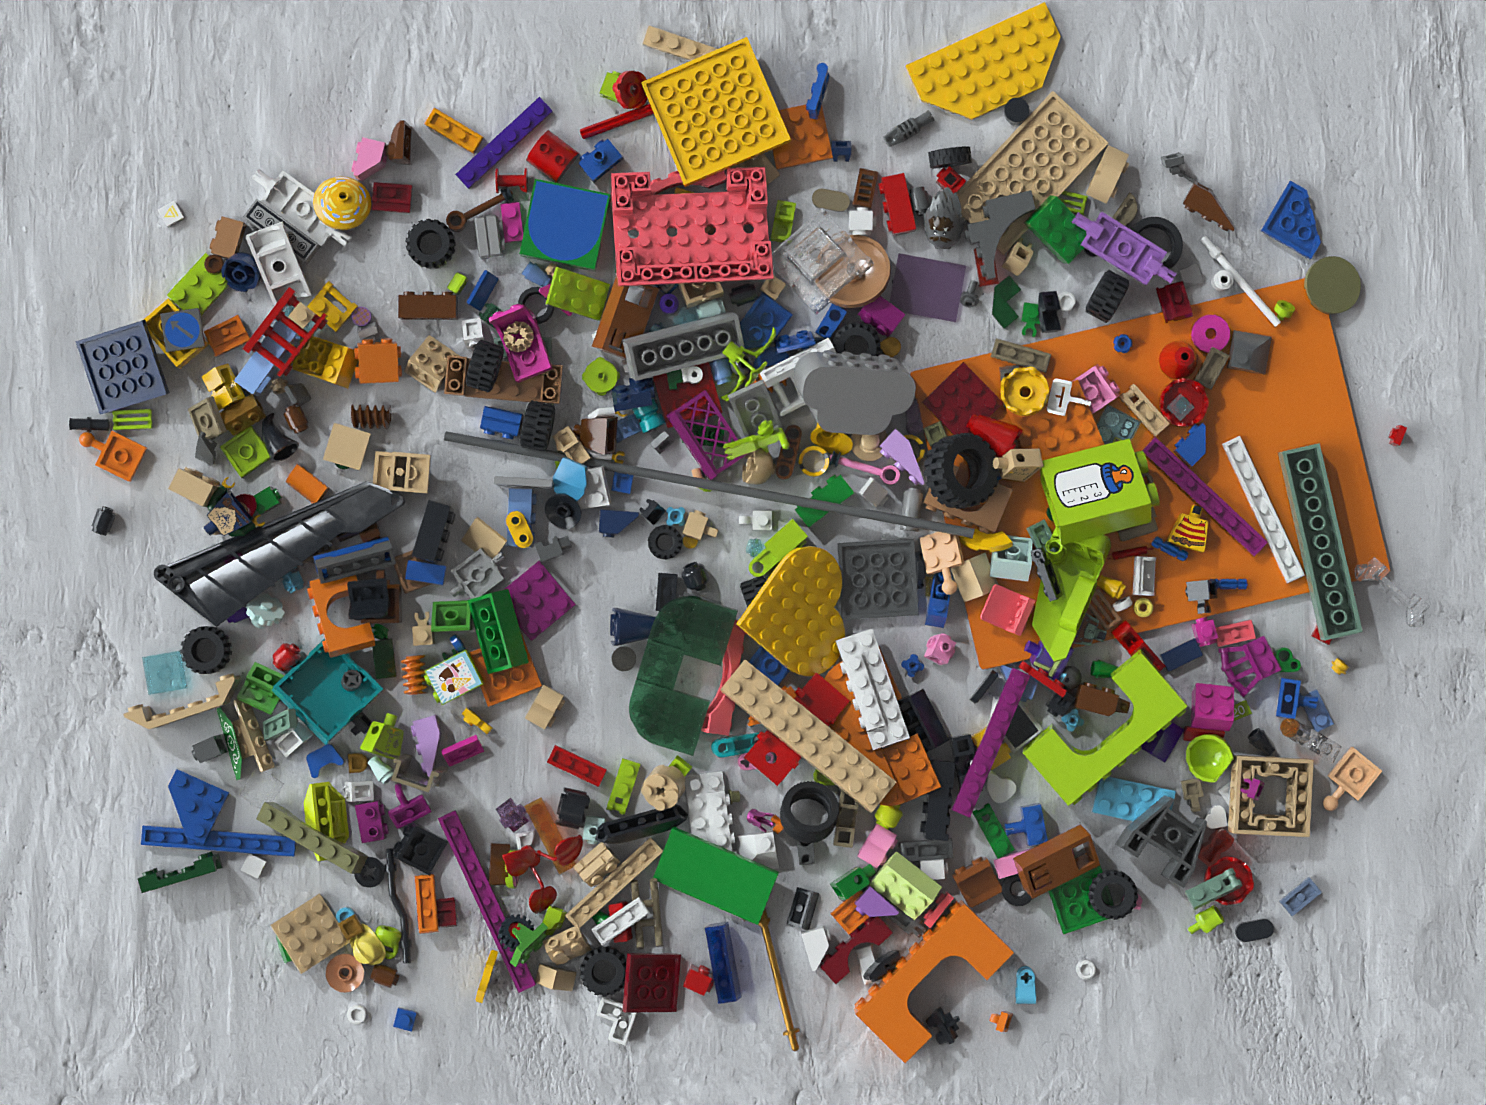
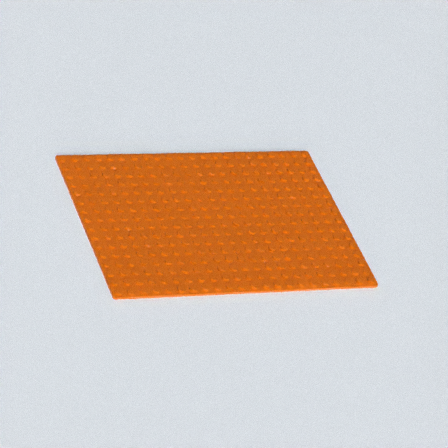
M1305 278L1254 290L1276 317L1278 314L1274 308L1279 300L1287 301L1295 307L1292 317H1285L1276 327L1244 292L1190 305L1193 317L1178 321L1172 320L1165 323L1163 313L1160 312L1022 345L1051 354L1047 372H1040L1046 378L1050 390L1054 379L1072 382L1099 364L1100 367L1103 365L1109 373L1107 377L1110 382L1114 381L1120 389L1119 395L1129 391V387L1135 384L1161 413L1159 408L1161 392L1169 383L1177 379L1168 377L1161 370L1159 365L1160 352L1167 344L1174 341H1183L1191 345L1197 354V366L1194 372L1186 378L1194 381L1208 353L1200 351L1191 339L1192 327L1199 318L1205 315H1217L1227 322L1230 329V338L1227 345L1220 351L1228 355L1230 353L1233 330L1272 337L1265 375L1227 368V360L1213 388L1209 389L1203 386L1209 404L1204 418L1196 424L1203 423L1206 426V453L1192 467L1188 468L1266 540L1222 446L1223 443L1240 436L1305 574L1278 453L1320 443L1351 582L1390 572L1329 314L1317 310L1310 303L1311 301L1307 296L1306 289H1304ZM1207 329L1205 335L1208 339H1214L1216 333L1213 329ZM1125 334L1132 340V347H1130L1127 353L1117 352L1114 349L1115 344L1113 341L1115 337ZM991 353L912 371L910 375L916 385L915 399L922 428L939 422L936 416L922 402L962 362L1001 401L999 367L1016 364L991 358ZM1023 388L1022 397H1028L1031 390ZM1119 396L1092 414L1097 425L1106 407L1109 406L1139 422L1130 439L1134 452L1142 451L1154 438L1152 433L1127 405L1121 401ZM1133 396L1130 400L1135 403L1139 399L1137 396ZM1183 397L1178 400L1179 407L1186 408L1188 400ZM1004 404L990 416V418L1012 424ZM942 424L947 437L952 436L953 434ZM1169 424L1155 437L1180 459L1173 452L1176 449L1174 445L1182 437L1184 439L1187 438L1189 435L1188 431L1193 425L1179 427ZM925 436L927 449L929 451L932 449V446L929 445L927 438ZM1015 439L1014 443L1016 446L1014 449H1022L1019 439ZM958 454L954 461V465L959 467L956 479L963 487H966L970 479V469L966 460ZM1147 456L1148 473L1153 478L1160 505L1154 506L1158 530L1124 542L1120 541L1117 531L1103 534L1111 542V549L1108 555L1120 550L1147 546V548L1154 549H1147V554L1139 556L1156 557L1154 596L1132 595L1135 556L1113 560L1112 555L1107 556V558L1111 559L1105 560L1098 579L1103 575L1123 582L1122 584L1126 588L1119 599H1113L1099 586L1096 587V590H1100L1111 606L1116 601L1128 596L1133 603L1127 609L1116 612L1122 620L1107 630L1104 641L1115 639L1111 632L1125 620L1137 633L1309 592L1306 574L1286 583L1268 543L1253 556L1205 510H1202L1200 519L1208 521L1204 552L1201 553L1175 545L1180 550L1183 549L1188 552L1187 559L1181 561L1176 556L1173 557L1161 551L1160 548L1153 547L1151 544L1155 537L1163 539L1164 542L1167 541L1180 514L1189 515L1191 506L1199 505ZM1032 475L1025 482L1000 479L998 484L1012 489V493L995 533L1003 531L1009 536L1031 538L1026 528L1045 519L1053 534L1055 524L1046 514L1048 502L1040 478L1035 480ZM1143 477L1145 485L1148 484L1147 477ZM980 503V505L972 507L961 508L960 510L966 512H974L979 510L984 505V503ZM944 516L946 524L977 530L980 528L976 525H972V527L966 526L961 523L962 520L955 517L952 520ZM960 542L964 561L986 553L989 563H991L992 552L990 550H973ZM1032 542V550H1034L1036 548ZM1032 561L1028 581L996 578L998 585L1035 600L1034 610L1029 615L1026 629L1022 632L1021 636L981 620L980 615L990 593L964 602L979 666L983 670L1030 659L1032 654L1024 651L1026 643L1030 640L1038 644L1040 641L1032 626L1041 582L1037 574V565L1034 561ZM1210 579L1247 580V589L1218 588V598L1208 599L1211 607L1210 613L1198 614V600L1188 601L1185 592L1186 582ZM1096 595V600L1100 603V605L1103 607L1106 613L1114 621L1115 617L1105 606V604L1102 602L1099 596ZM1140 598H1147L1153 604V611L1147 617H1140L1134 611V604ZM1091 600L1090 604L1093 606V608L1096 610L1099 616L1103 619L1106 625L1110 624ZM1141 604L1140 610L1145 611L1147 608L1146 605ZM1087 609L1086 613L1095 618L1091 611ZM1098 623L1097 628L1105 631L1101 624ZM1093 639L1092 644L1098 643V642H1101V641H1098V640ZM1075 643L1072 644L1073 648L1085 646Z

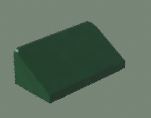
M393 639L375 641V646H372L376 679L397 677Z

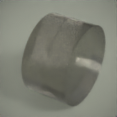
M622 646L613 652L611 661L617 670L629 671L635 666L637 656L632 648Z

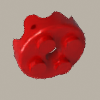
M1187 378L1177 379L1169 383L1162 390L1159 398L1161 414L1170 424L1179 427L1191 426L1201 421L1209 404L1203 385ZM1182 397L1188 400L1186 408H1180L1178 405V400Z
M1223 856L1215 859L1209 864L1204 874L1205 882L1230 868L1234 869L1237 880L1240 879L1242 887L1215 900L1223 905L1241 903L1254 888L1252 872L1249 866L1242 860L1232 856Z

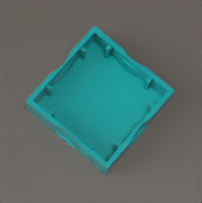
M322 641L309 652L305 660L292 668L272 688V692L289 709H295L297 717L325 745L339 734L383 690L363 668L351 659L348 653L330 658L329 652L325 653ZM348 670H356L361 675V684L355 691H347L342 687V677Z

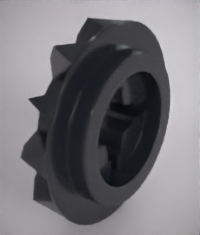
M368 857L361 872L354 873V876L361 886L371 888L382 882L385 869L383 863L377 858ZM366 867L369 869L376 867L373 877L370 875L363 877L367 871Z

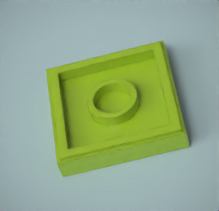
M252 425L220 446V449L241 478H244L270 459L264 442Z

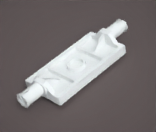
M260 169L256 171L261 178L254 174L252 179L262 185L266 191L260 200L262 203L323 247L331 237L344 247L347 246L348 243L342 238L350 242L351 236L342 230L325 225L317 217L313 207L315 193L285 171H282L277 178L273 179Z

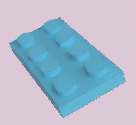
M1109 776L1105 780L1101 778L1098 781L1092 812L1134 821L1164 795L1174 799L1176 791Z

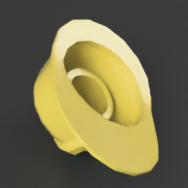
M361 923L365 931L350 939L354 957L360 963L378 965L385 959V947L368 925Z

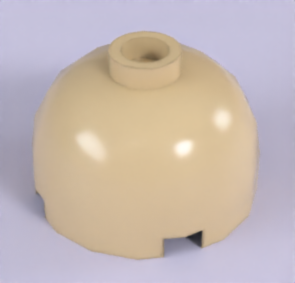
M762 448L747 453L744 457L748 460L746 466L743 465L742 467L743 482L755 485L763 484L775 473L776 464L773 463L771 454L769 452L766 453Z

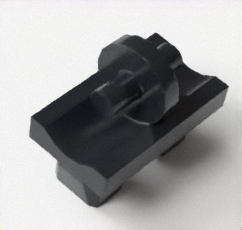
M940 1006L927 1018L926 1023L929 1028L932 1029L938 1026L941 1030L935 1035L939 1044L948 1042L950 1045L958 1037L956 1031L960 1029L957 1025V1022L960 1020L959 1016L952 1017L950 1012L945 1014Z

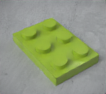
M207 253L196 262L167 294L182 310L200 308L201 316L228 287V281L225 277H222V272L212 275L206 271L204 262L209 256Z
M556 267L545 304L600 321L610 284Z

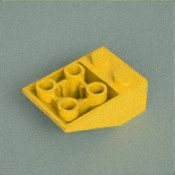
M312 336L294 360L292 367L293 370L348 389L358 359H354L353 349Z

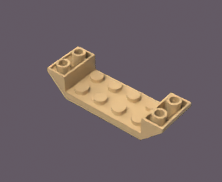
M234 673L219 677L220 681L215 682L218 695L206 698L207 702L205 703L200 700L187 704V709L183 706L169 710V715H166L165 712L153 716L150 706L144 707L143 704L128 708L129 712L123 715L125 718L147 729L158 728L230 703L241 681L240 675L234 676Z

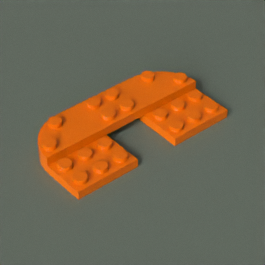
M879 646L896 699L899 701L903 698ZM840 663L835 665L824 679L850 702L836 717L835 723L833 725L830 724L829 727L896 781L895 785L879 804L885 806L901 805L942 787L919 734H915L910 739L895 743L884 749L872 750L866 729L861 728L858 720L861 717L859 710L855 711L852 702L855 699L853 692L849 693L846 681H849L847 673H842Z

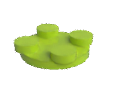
M598 357L595 361L591 362L582 374V380L586 385L600 396H604L620 379V373L616 370L615 366L602 357Z

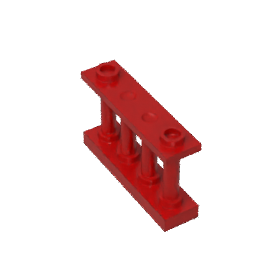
M291 287L286 290L242 348L249 354L252 351L254 353L258 352L280 369L277 374L279 377L287 376L293 369L291 366L293 361L318 329L322 330L328 322L326 319L328 315L323 313L319 317L316 314L312 318V321L316 324L308 333L284 315L285 312L283 310L287 305L296 307L299 304L295 296L297 292ZM275 321H281L303 338V341L297 348L273 331L274 328L271 326ZM263 336H269L292 354L286 363L261 346L260 340Z

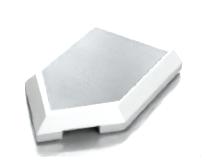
M993 696L990 718L998 702L999 696ZM1022 701L1019 702L1003 739L1012 753L1043 731Z

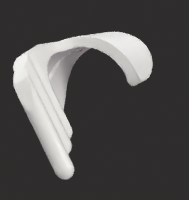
M1054 379L1047 411L1065 416L1069 401L1091 406L1092 402L1071 397V381ZM1065 387L1062 405L1059 407L1060 398L1055 397V395L1061 396L1062 389Z

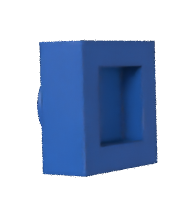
M615 472L611 491L630 494L634 476Z
M398 1007L393 1027L412 1032L417 1012Z

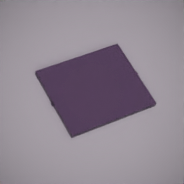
M898 253L889 302L903 313L956 322L966 266Z

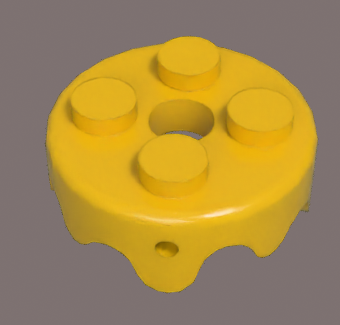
M1034 367L1015 368L1001 381V399L1006 408L1016 415H1034L1040 412L1048 402L1050 396L1048 382ZM1023 388H1029L1031 390V393L1028 397H1022L1020 395V392Z

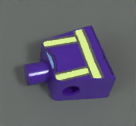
M1029 640L1025 645L1024 651L1032 654L1030 661L1033 666L1046 671L1051 679L1058 680L1074 649L1071 646L1067 658L1057 662L1052 660L1041 640L1038 644Z

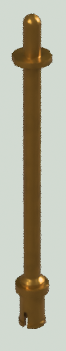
M765 908L758 926L762 930L787 1029L783 1032V1035H788L791 1049L797 1051L799 1046L795 1033L800 1030L793 1026L768 927L771 919L768 917Z

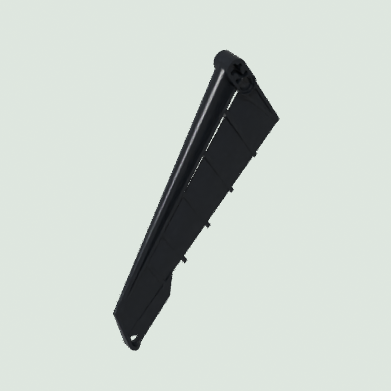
M366 481L270 521L263 526L256 527L244 536L232 537L168 565H159L154 570V577L217 627L242 607L245 608L246 604L270 586L275 587L274 583L298 565L303 567L304 564L302 562L326 544L330 547L333 546L330 541L342 533H361L399 507L404 506L406 501L400 493ZM392 497L398 499V502L392 505ZM300 523V525L296 526L295 528L285 532L284 534L274 539H271V537ZM265 540L269 541L241 557L237 555ZM233 556L236 558V560L210 574L204 572ZM165 573L171 577L169 581L163 577ZM200 573L204 575V577L190 585L186 581ZM182 583V587L176 590V586Z

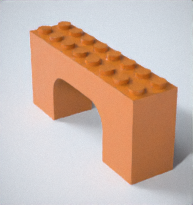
M962 900L960 902L955 901L949 907L950 912L946 916L941 915L935 922L936 926L932 930L930 928L926 930L922 935L923 939L919 943L915 942L908 949L910 951L906 957L901 956L896 961V967L892 971L890 969L887 970V973L882 975V981L878 985L876 983L873 984L868 990L869 994L865 998L861 997L854 1004L856 1006L854 1008L855 1015L904 1063L932 1037L931 1031L907 1006L910 992L941 960L949 956L964 958L988 980L1014 953Z

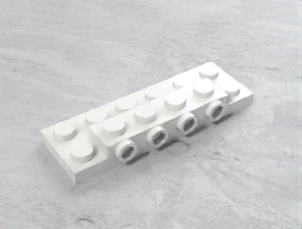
M873 629L836 640L842 659L840 667L843 674L847 673L849 681H846L849 693L853 692L855 699L852 702L855 711L859 710L861 717L858 720L861 728L866 729L872 750L874 751L910 739Z
M723 772L686 775L685 786L691 833L732 851L735 836L734 832H730L729 825L733 824L732 813L727 811V806L730 805L729 794H725Z

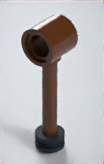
M505 187L506 189L500 190L501 194L465 213L460 211L450 212L446 217L449 229L453 232H461L465 229L468 219L505 200L507 203L511 199L513 201V192L508 187ZM454 217L462 219L459 226L451 224V220Z

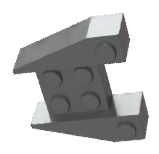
M1164 795L1129 824L1115 844L1138 858L1146 844L1150 843L1171 857L1161 875L1184 888L1194 873L1207 821L1197 817L1193 824L1189 823L1169 809L1174 799Z

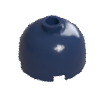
M248 253L233 254L222 267V277H225L228 281L227 285L236 291L247 292L248 289H254L261 278V273L254 257Z

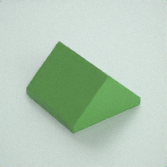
M467 600L433 602L431 632L472 630V615Z

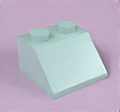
M1007 535L1012 541L1013 547L992 552L990 577L1028 581L1032 566L1031 538Z

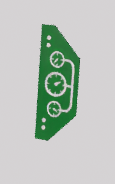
M219 707L216 709L236 780H240L242 757L233 724Z

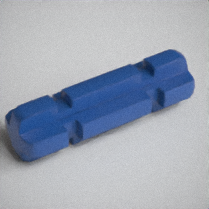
M1155 537L1151 545L1153 547L1160 548L1161 551L1173 557L1176 556L1181 561H1185L1188 557L1187 551L1180 550L1179 547L1167 541L1164 542L1159 537Z
M1216 579V588L1247 589V580Z

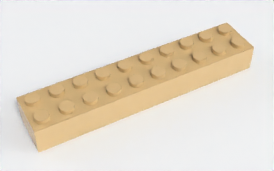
M747 660L741 663L720 689L724 695L870 813L874 811L895 785L896 781Z

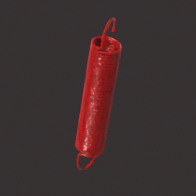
M1147 546L1116 551L1109 555L1113 556V560L1147 554V549L1153 550L1154 548H1147Z

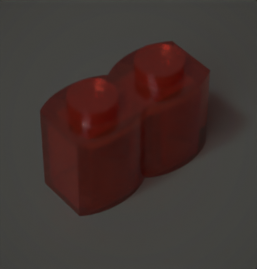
M1216 829L1210 835L1208 842L1201 845L1198 859L1207 867L1214 865L1219 860L1221 853L1227 851L1232 846L1234 838L1225 829Z

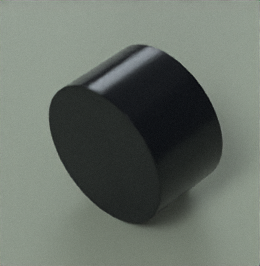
M1022 98L1010 99L1004 108L1005 119L1013 125L1022 124L1029 116L1028 103Z

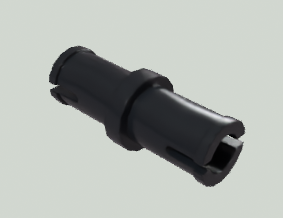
M87 417V419L70 418L69 430H87V432H92V430L109 431L110 421L109 419H92V417Z

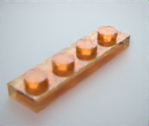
M540 797L524 807L548 854L556 857L554 850L557 844L564 839L555 825L545 802ZM558 860L553 861L559 874L576 865L575 861L565 866L560 865Z

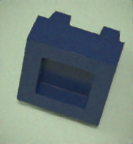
M832 141L834 162H838L839 155H844L845 162H849L851 141Z

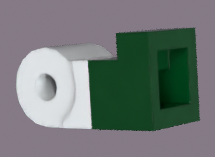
M697 366L666 373L669 391L677 390V384L688 382L697 384L703 377L702 370Z

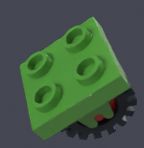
M514 914L510 915V918L506 917L502 922L498 932V939H501V945L505 944V949L510 947L509 951L511 952L516 949L510 961L514 967H517L520 963L524 964L530 958L529 954L533 950L537 952L542 947V942L547 937L545 934L548 929L543 922L535 930L534 925H530L532 921L530 919L526 921V916L520 918V914H517L516 917H514Z

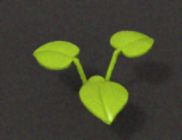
M774 327L768 342L756 352L747 350L743 346L738 347L733 341L723 350L722 353L730 359L729 362L740 377L737 385L728 394L720 396L722 400L728 401L727 395L738 391L747 377L743 376L735 362L739 363L741 361L751 370L750 379L745 384V387L752 384L758 377V374L765 369L768 362L765 361L758 369H755L743 359L745 356L743 352L753 355L755 358L759 357L774 341L776 337V329Z

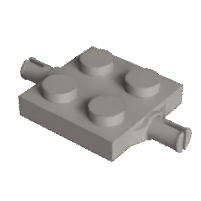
M480 548L451 570L458 582V585L450 590L452 596L455 597L464 591L473 599L482 596L502 581L505 577L500 572L497 564L506 559L505 555L498 559L503 555L500 552L494 558H491L483 548Z

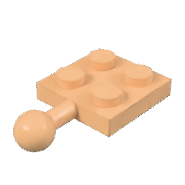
M936 532L919 538L927 574L933 575L942 572L944 577L942 584L943 592L947 595L954 594L957 591V584L951 578L950 569L964 564L959 536Z
M1351 746L1327 775L1339 787L1332 796L1324 798L1323 807L1328 811L1335 810L1338 807L1339 798L1345 791L1359 801L1381 774L1382 770Z

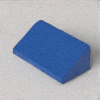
M484 270L468 298L467 304L481 311L497 284L498 277Z

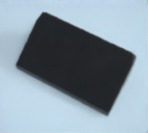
M797 887L787 924L803 930H809L819 893Z

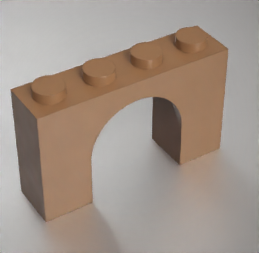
M954 465L953 468L956 477L959 467ZM998 484L997 487L993 488L995 489L993 495L988 498L979 510L974 512L946 507L945 504L937 501L938 497L932 496L930 493L932 491L931 488L928 489L923 504L930 511L936 512L940 510L944 512L943 516L949 519L959 518L962 520V524L969 527L976 525L980 527L979 531L990 534V532L995 533L1012 489Z

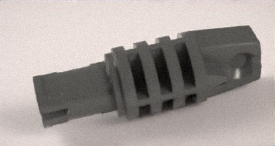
M927 110L917 118H909L894 127L883 136L887 146L891 147L904 142L919 133L920 128L934 121L933 116L931 117V112Z

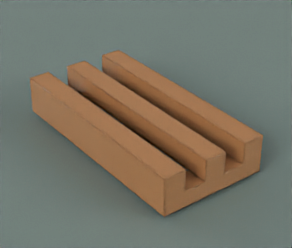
M1095 590L1092 601L1110 624L1106 625L1091 604H1089L1088 609L1099 620L1105 631H1107L1122 619L1100 590ZM1096 595L1099 596V598L1102 600L1105 606L1115 617L1114 621L1110 618V616L1106 613V611L1103 609L1100 603L1096 600Z

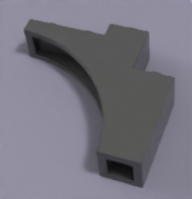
M1031 190L986 200L985 206H982L984 217H988V220L968 224L967 230H964L966 241H970V245H979V247H976L978 258L982 259L983 265L980 266L982 277H986V281L996 278L994 269L995 253L1004 231L1015 220L1035 210Z

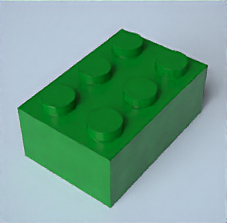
M1050 195L1024 222L1040 241L1064 264H1069L1084 249L1081 243L1086 237L1087 231L1072 223L1075 215L1057 196Z

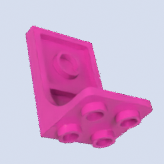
M515 304L509 310L496 312L489 318V322L495 327L502 340L517 383L553 369L535 314L525 305ZM515 321L528 324L534 335L531 346L522 352L511 351L506 347L503 340L504 331L508 328V325L515 323ZM520 331L518 334H512V336L516 338L515 341L521 338L524 339V337L520 335Z

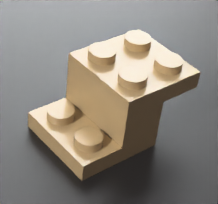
M375 451L373 484L395 492L428 494L431 455Z

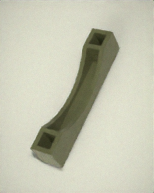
M264 802L256 818L258 821L351 874L360 873L368 858V855L356 848L335 840L307 825L289 810L275 802Z

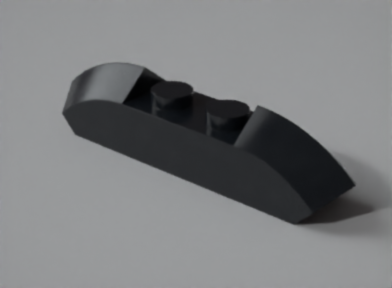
M675 804L673 807L662 811L653 809L605 822L597 828L595 840L607 844H622L663 833L686 821L688 814L680 805Z

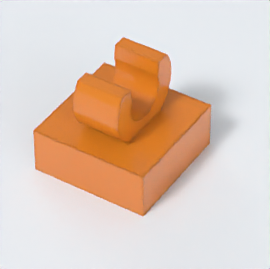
M1001 1011L1000 1015L994 1013L991 1014L989 1021L997 1024V1031L1008 1032L1013 1013L1008 1011Z

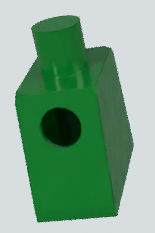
M871 864L864 868L854 867L831 882L830 885L840 900H847L869 885L870 881L868 878L876 874ZM855 876L858 877L857 883L854 881Z

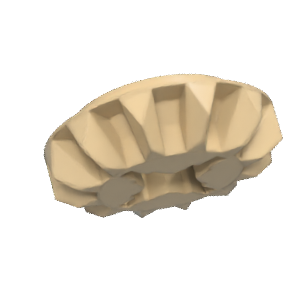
M515 321V323L508 325V328L504 331L503 340L506 347L511 351L522 352L531 346L534 335L528 324ZM520 331V335H522L524 339L521 338L515 341L516 338H514L512 334H518Z

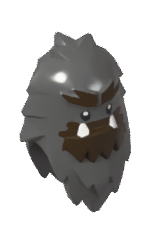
M946 187L943 191H938L933 196L930 207L923 214L925 234L935 249H951V246L959 241L964 230L965 218L962 217L959 197L956 192L953 194L951 189Z

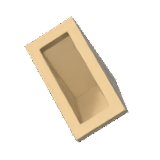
M539 963L535 982L553 990L573 991L577 972Z

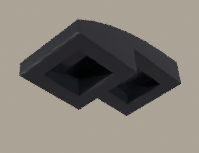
M1057 291L1039 293L1038 312L1042 333H1052L1061 330L1057 311L1061 309Z

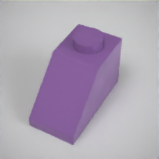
M870 885L854 902L857 905L855 909L862 916L865 914L869 917L891 916L899 913L891 903Z

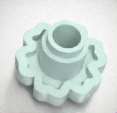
M261 593L246 604V614L250 617L252 624L258 628L272 626L273 623L279 624L285 614L282 610L283 604L277 598H271L267 593Z

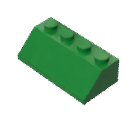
M509 589L467 600L487 673L491 674L529 663Z

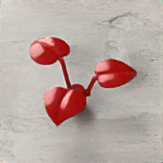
M581 835L569 837L559 842L554 850L556 857L542 853L540 850L536 852L530 845L522 847L521 850L502 855L506 870L511 876H520L530 867L539 882L541 889L534 890L529 898V907L533 913L543 912L549 905L554 903L557 897L556 889L553 886L545 887L534 868L540 863V856L552 861L558 860L562 866L572 863L577 859L582 850L583 839Z

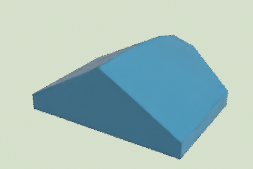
M563 457L553 476L554 492L568 495L579 501L585 494L587 486V466Z

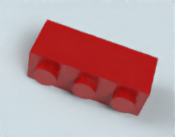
M901 173L882 177L881 183H878L880 195L884 194L885 202H882L884 213H888L889 220L886 221L888 232L892 231L893 236L915 232L916 225L905 174Z

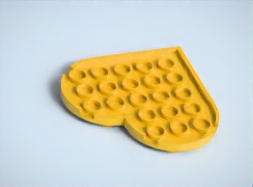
M814 546L796 548L783 557L736 623L793 673L802 676H813L816 672L818 674L824 673L834 665L840 656L836 640L845 638V627L840 614L834 608L842 589V574L836 559L828 551Z

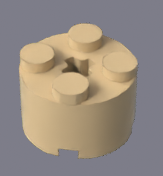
M659 765L652 770L644 781L641 793L646 801L655 809L662 811L671 808L685 791V777L674 766Z

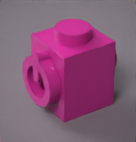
M1203 617L1196 619V623L1191 624L1197 643L1200 644V647L1216 643L1218 635L1213 619Z

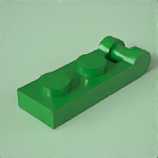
M989 803L985 804L984 808L976 809L972 812L997 859L1015 850ZM988 814L990 819L984 822L982 817Z

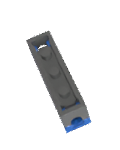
M388 537L313 556L321 584L396 564L393 548Z

